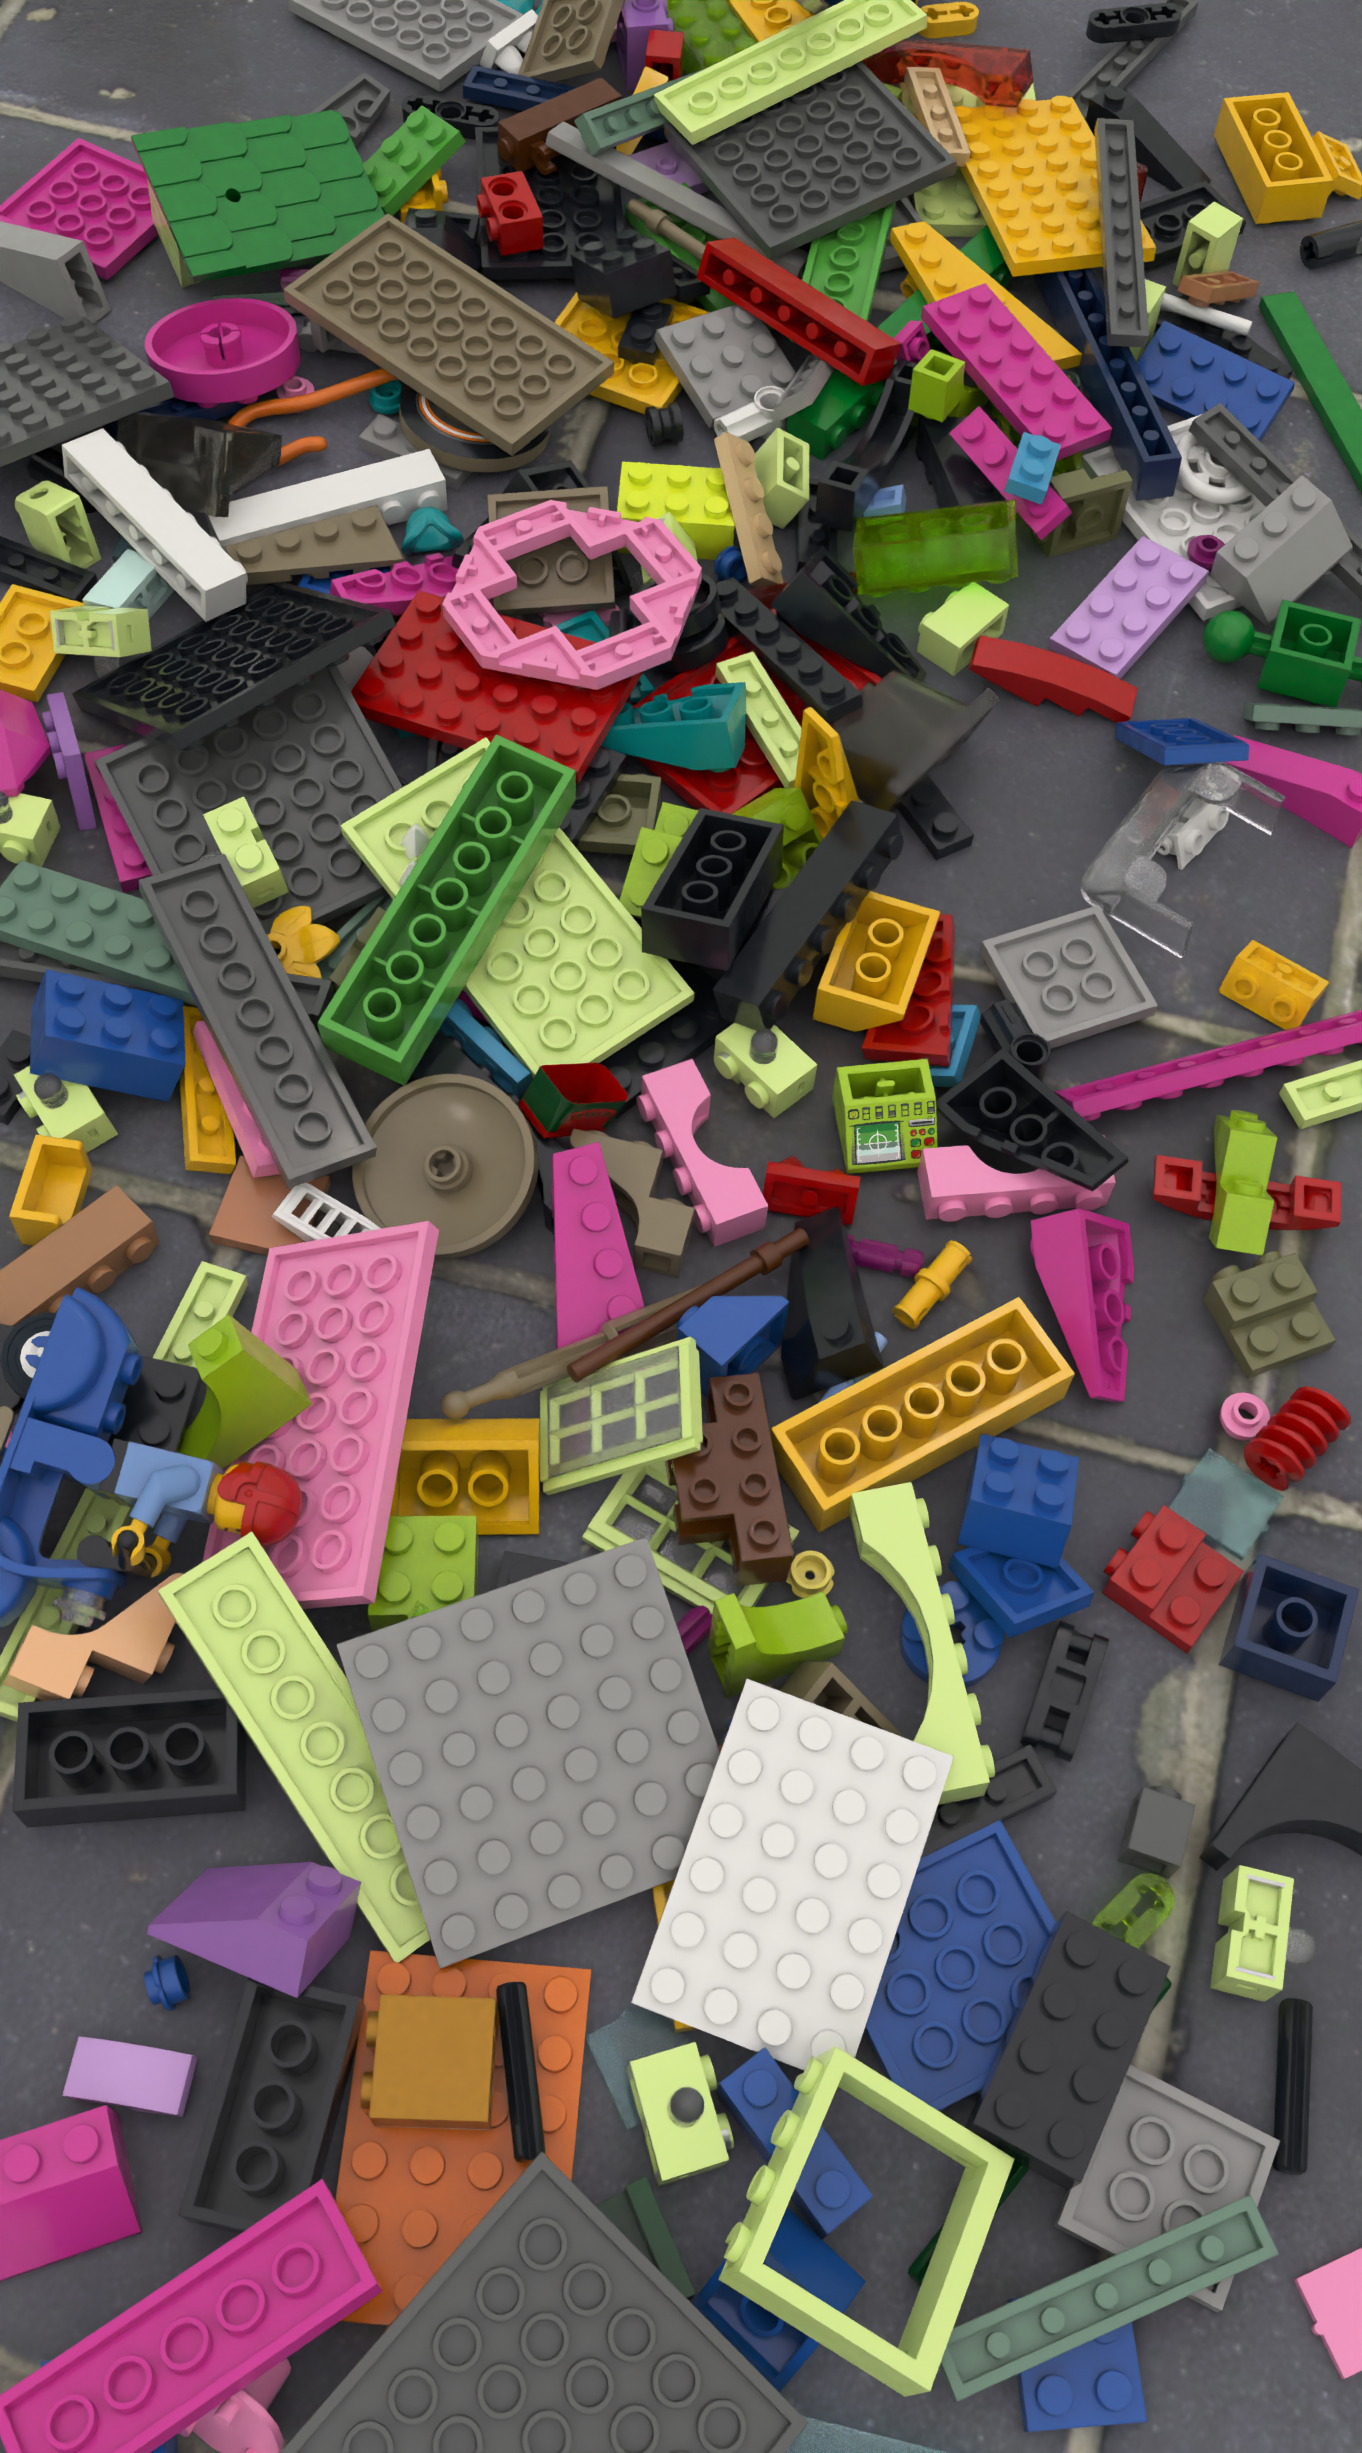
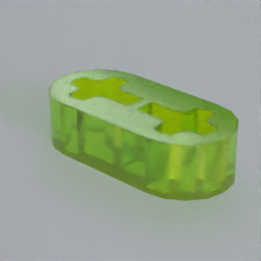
M1152 1873L1140 1874L1132 1879L1090 1924L1098 1928L1102 1926L1109 1931L1122 1920L1129 1929L1120 1937V1940L1138 1949L1169 1917L1174 1909L1175 1896L1173 1889L1159 1875ZM1136 1889L1144 1894L1150 1889L1156 1892L1159 1898L1155 1901V1906L1159 1913L1151 1907L1138 1918L1131 1911L1141 1899Z

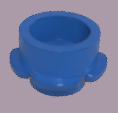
M729 546L718 554L714 565V572L718 575L719 581L734 577L739 583H742L748 577L741 548L737 549L736 546Z
M160 1955L153 1958L152 1970L144 1973V1982L148 1996L153 2005L162 2003L167 2010H175L176 2003L190 1998V1986L184 1965L178 1955L162 1959Z

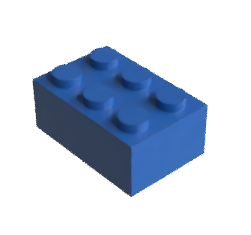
M46 969L31 1007L30 1074L169 1102L185 1067L183 1000Z

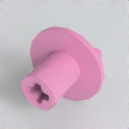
M286 2358L178 2434L188 2437L193 2431L210 2447L220 2453H279L283 2448L284 2439L278 2424L267 2410L291 2372L289 2360Z

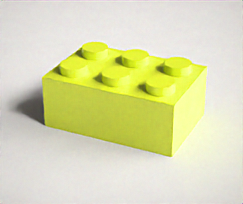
M622 462L617 512H621V519L640 522L644 517L657 519L670 512L695 542L697 559L716 560L721 551L729 546H733L735 523L721 468ZM626 546L617 549L618 553L631 554Z

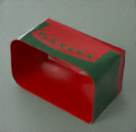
M599 1063L542 1065L539 1067L518 1106L543 1138L571 1136L573 1128L583 1131L597 1130L604 1132L627 1101L628 1094L613 1074Z

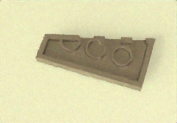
M377 505L225 546L226 553L244 567L248 576V583L246 585L292 581L293 576L298 574H307L313 576V579L330 578L329 572L353 570V574L368 571L370 568L390 566V571H392L393 564L404 562Z

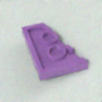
M64 693L48 694L47 700L50 711L42 712L58 779H67L79 831L95 829L97 827L82 757Z

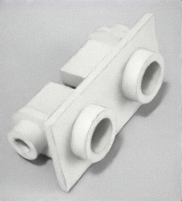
M1220 787L1213 795L1207 792L1196 794L1190 803L1178 814V821L1172 820L1156 836L1155 849L1162 855H1167L1168 853L1176 855L1178 869L1182 870L1198 855L1213 836L1222 830L1228 822L1229 809L1226 805L1225 787Z

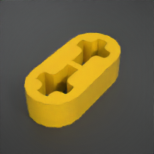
M972 3L932 4L920 8L927 14V28L918 32L923 37L964 36L972 34L977 28L979 9Z

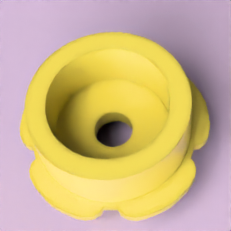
M811 1550L804 1551L795 1556L786 1582L791 1584L792 1592L802 1599L823 1591L827 1595L834 1584L833 1580H831L835 1573L834 1567L822 1553ZM807 1572H812L815 1575V1578L812 1580H808L805 1577V1574Z

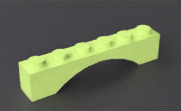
M912 1482L852 1493L849 1515L860 1559L880 1573L900 1595L915 1620L924 1645L929 1675L928 1699L924 1719L914 1742L954 1756L938 1805L984 1796L990 1783L989 1778L995 1777V1766L988 1744L980 1745L976 1726L981 1725L980 1708L975 1693L967 1694L962 1675L968 1673L966 1654L962 1643L954 1644L949 1625L955 1623L954 1610L949 1594L940 1593L936 1576L942 1575L938 1549L936 1545L928 1546L924 1529L929 1528L926 1503L923 1498L916 1499Z

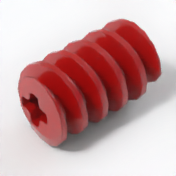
M1305 1386L1298 1388L1290 1396V1400L1280 1407L1279 1413H1275L1267 1422V1426H1263L1256 1434V1438L1252 1439L1244 1447L1243 1456L1246 1464L1262 1482L1274 1489L1285 1491L1289 1486L1288 1480L1299 1482L1305 1476V1469H1311L1316 1464V1456H1322L1328 1450V1443H1334L1340 1436L1339 1430H1345L1351 1424V1417L1346 1408L1330 1394L1313 1387Z

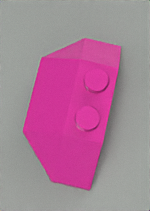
M0 690V798L19 795L25 787L24 782L40 768L50 755L51 748L33 703Z

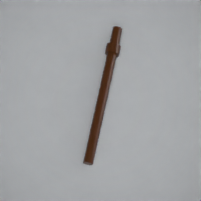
M798 1228L774 1243L766 1241L751 1250L749 1258L567 1365L569 1376L574 1382L578 1383L678 1323L683 1314L692 1306L696 1305L700 1308L712 1296H723L759 1273L762 1275L769 1274L782 1266L784 1258L808 1245V1235L803 1229Z

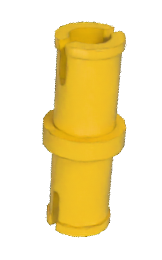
M952 1240L948 1241L945 1248L928 1268L920 1269L915 1275L916 1283L898 1305H895L892 1309V1313H895V1318L904 1326L916 1329L937 1301H944L950 1294L949 1286L962 1270L971 1263L973 1259L969 1256L971 1253L960 1243Z

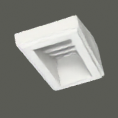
M307 1182L293 1187L271 1216L305 1242L331 1238L325 1232L334 1220L342 1225L334 1237L348 1235L349 1232L355 1234L381 1229L368 1218ZM304 1197L311 1204L303 1215L298 1218L291 1213ZM318 1209H320L327 1215L315 1228L308 1223Z

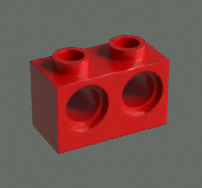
M523 171L480 178L481 194L476 195L478 214L480 218L486 219L489 240L496 242L501 256L543 249V216Z

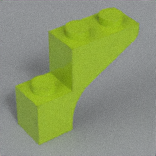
M931 349L913 369L908 409L922 414L926 418L943 422L946 417H968L977 407L980 406L982 409L989 401V398L978 387L972 388L964 385L965 361Z
M662 802L655 829L641 827L619 900L632 917L642 919L641 908L699 810Z
M1231 1110L1230 1117L1216 1115L1214 1125L1216 1197L1209 1239L1215 1248L1263 1256L1274 1200L1266 1190L1277 1136L1266 1127V1122L1258 1120V1115L1254 1113Z

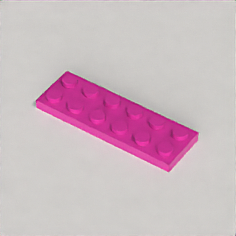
M986 283L923 306L922 321L954 358L965 361V371L1021 437L1023 432L1032 435L1044 436L1050 441L1060 444L1061 447L1056 461L1109 440L1112 427Z
M321 2179L0 2395V2437L6 2452L151 2453L380 2294L382 2289L324 2180Z

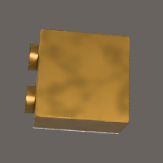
M380 1994L379 2011H369L366 2031V2047L375 2048L373 2072L363 2073L361 2086V2109H370L369 2118L374 2126L491 2130L498 2020L496 1998Z

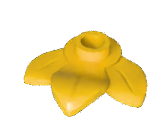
M297 906L282 912L275 918L270 933L266 934L273 948L281 949L277 956L286 973L321 979L322 976L317 963L330 955L341 943L340 937L331 929L319 924H312V911L309 906Z

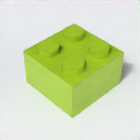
M476 1516L389 1517L375 1603L368 1605V1617L372 1632L477 1596L479 1534Z

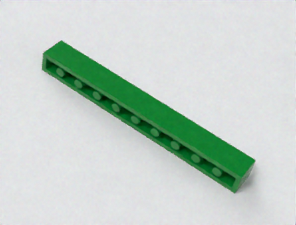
M988 225L959 250L1002 287L1006 288L1009 280L1013 278ZM918 289L877 328L894 338L910 320L922 321V308L928 303ZM923 322L930 350L937 351L938 349H943L945 346ZM895 360L892 371L897 365V360ZM835 368L813 404L788 417L786 432L808 443L809 454L823 461L834 449L838 450L843 445L846 437L855 429H860L867 420V417L876 410L887 380L862 386Z

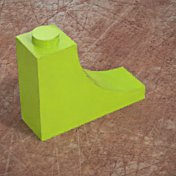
M229 1314L188 1344L201 1380L207 1384L204 1403L197 1417L186 1430L179 1453L214 1462L223 1470L312 1405L298 1370Z
M824 1591L800 1600L767 1607L744 1606L739 1604L735 1593L714 1600L707 1654L728 1699L742 1693L746 1679L765 1684L793 1673L802 1661L821 1662L839 1655L845 1639L844 1635L848 1633V1629L840 1608L837 1605L830 1606Z

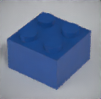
M981 1433L968 1476L957 1543L1057 1568L1072 1526L1079 1457Z

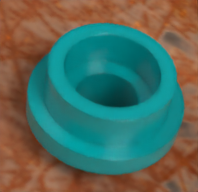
M396 380L372 388L369 393V404L376 412L385 415L395 414L400 410V399L404 389Z

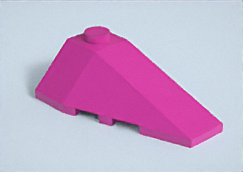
M1236 735L1233 737L1249 745V760L1211 763L1214 767L1351 848L1362 836L1361 772Z
M1080 1208L1031 1220L1032 1238L1030 1249L1035 1260V1267L1090 1398L1113 1403L1124 1402L1128 1348L1121 1338L1122 1323L1130 1322L1131 1307L1124 1303L1125 1285L1133 1283L1134 1278L1129 1223Z

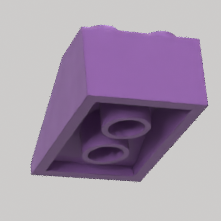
M314 1862L207 1868L149 1924L147 1934L298 1998L351 1937L361 1882L340 1874L339 1871L332 1867L321 1866Z

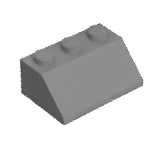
M1301 475L1217 551L1210 577L1268 627L1276 619L1282 599L1295 602L1352 550L1353 546L1332 500Z

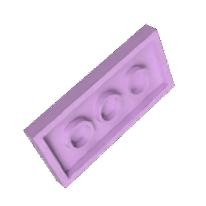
M1142 536L1050 637L1049 649L1121 679L1207 582L1209 571Z

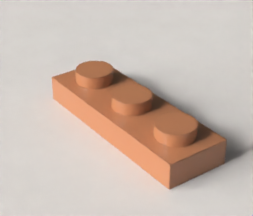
M1231 270L1182 276L1177 291L1188 295L1189 303L1207 308L1210 303L1224 305L1225 301L1239 303L1243 298L1255 297L1260 282Z

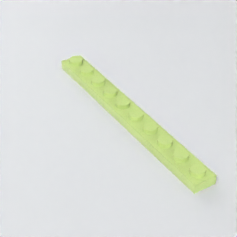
M202 1261L153 1358L197 1368L188 1344L228 1314L233 1317L248 1286L246 1275ZM86 1488L50 1559L77 1560L79 1543L90 1535H98L111 1542L112 1536L117 1529L130 1525L132 1518L129 1517V1514L133 1508L119 1505L112 1499H104ZM41 1585L37 1586L35 1595L26 1610L21 1614L0 1656L1 1717L17 1722L18 1703L42 1701L6 1686L3 1682L32 1625L58 1634H76L89 1606L69 1600L72 1599L75 1591L53 1589Z

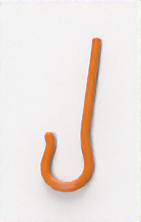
M380 368L305 395L251 403L238 410L228 421L223 434L225 449L235 462L247 468L260 470L279 467L307 453L322 452L327 448V441L320 436L300 438L273 452L262 454L251 453L243 449L239 442L241 430L257 418L311 410L395 381L398 378L385 369Z

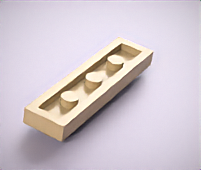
M907 67L904 82L918 121L957 161L956 166H965V162H969L971 153L940 68Z
M725 432L716 437L714 442L749 584L769 592H774L784 586L781 574L782 562L775 550L772 538L773 525L765 510L763 501L764 489L758 480L754 465L755 453L748 441Z

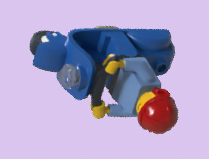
M80 1287L74 1290L72 1297L68 1294L63 1297L57 1313L43 1312L27 1317L11 1330L3 1343L0 1362L4 1378L14 1392L24 1398L25 1401L7 1448L5 1445L15 1420V1413L7 1406L0 1407V1629L10 1625L26 1610L35 1595L38 1585L63 1590L61 1599L55 1598L53 1606L62 1609L60 1620L91 1628L93 1619L104 1621L107 1614L102 1611L105 1601L112 1600L115 1590L126 1588V1576L141 1579L152 1573L151 1578L169 1568L171 1555L168 1547L171 1542L177 1543L188 1520L212 1524L215 1520L218 1529L241 1534V1538L253 1532L262 1547H269L282 1542L293 1532L302 1511L303 1495L296 1480L287 1471L272 1464L256 1461L255 1464L241 1461L239 1464L230 1466L224 1472L214 1462L134 1442L114 1439L112 1447L107 1442L110 1435L117 1434L123 1424L126 1406L122 1402L128 1385H134L140 1376L143 1356L138 1355L137 1343L121 1317L99 1297ZM63 1479L82 1484L104 1499H112L119 1505L133 1508L129 1514V1517L133 1519L130 1526H123L117 1529L112 1536L111 1542L98 1535H90L84 1538L79 1543L77 1549V1560L49 1559L43 1557L40 1553L42 1538ZM160 1514H162L153 1531L157 1537L152 1545L145 1547L143 1535L147 1527L153 1528Z

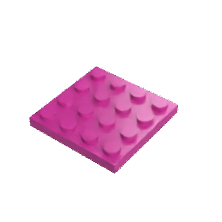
M80 138L75 140L0 205V221L83 241L97 276L107 281L158 235L152 220L148 181L143 167Z

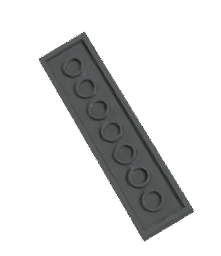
M221 854L140 879L139 891L287 1188L295 1187L376 1157L377 1147L226 855Z

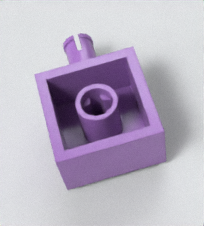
M625 0L616 24V52L626 91L636 89L645 68V55L650 29L673 32L672 18H667L666 0Z

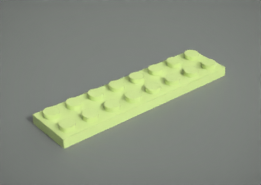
M844 0L654 94V100L660 113L694 145L926 29L927 14L911 0Z
M250 1532L159 1589L158 1594L331 1866L339 1871L340 1874L361 1882L357 1907L385 1951L388 1952L394 1962L399 1963L428 1942L430 1937L348 1680L253 1532Z

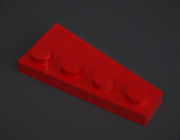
M940 914L903 1020L868 1029L862 1045L865 1059L893 1062L927 1059L929 1065L950 1066L955 923L952 915Z

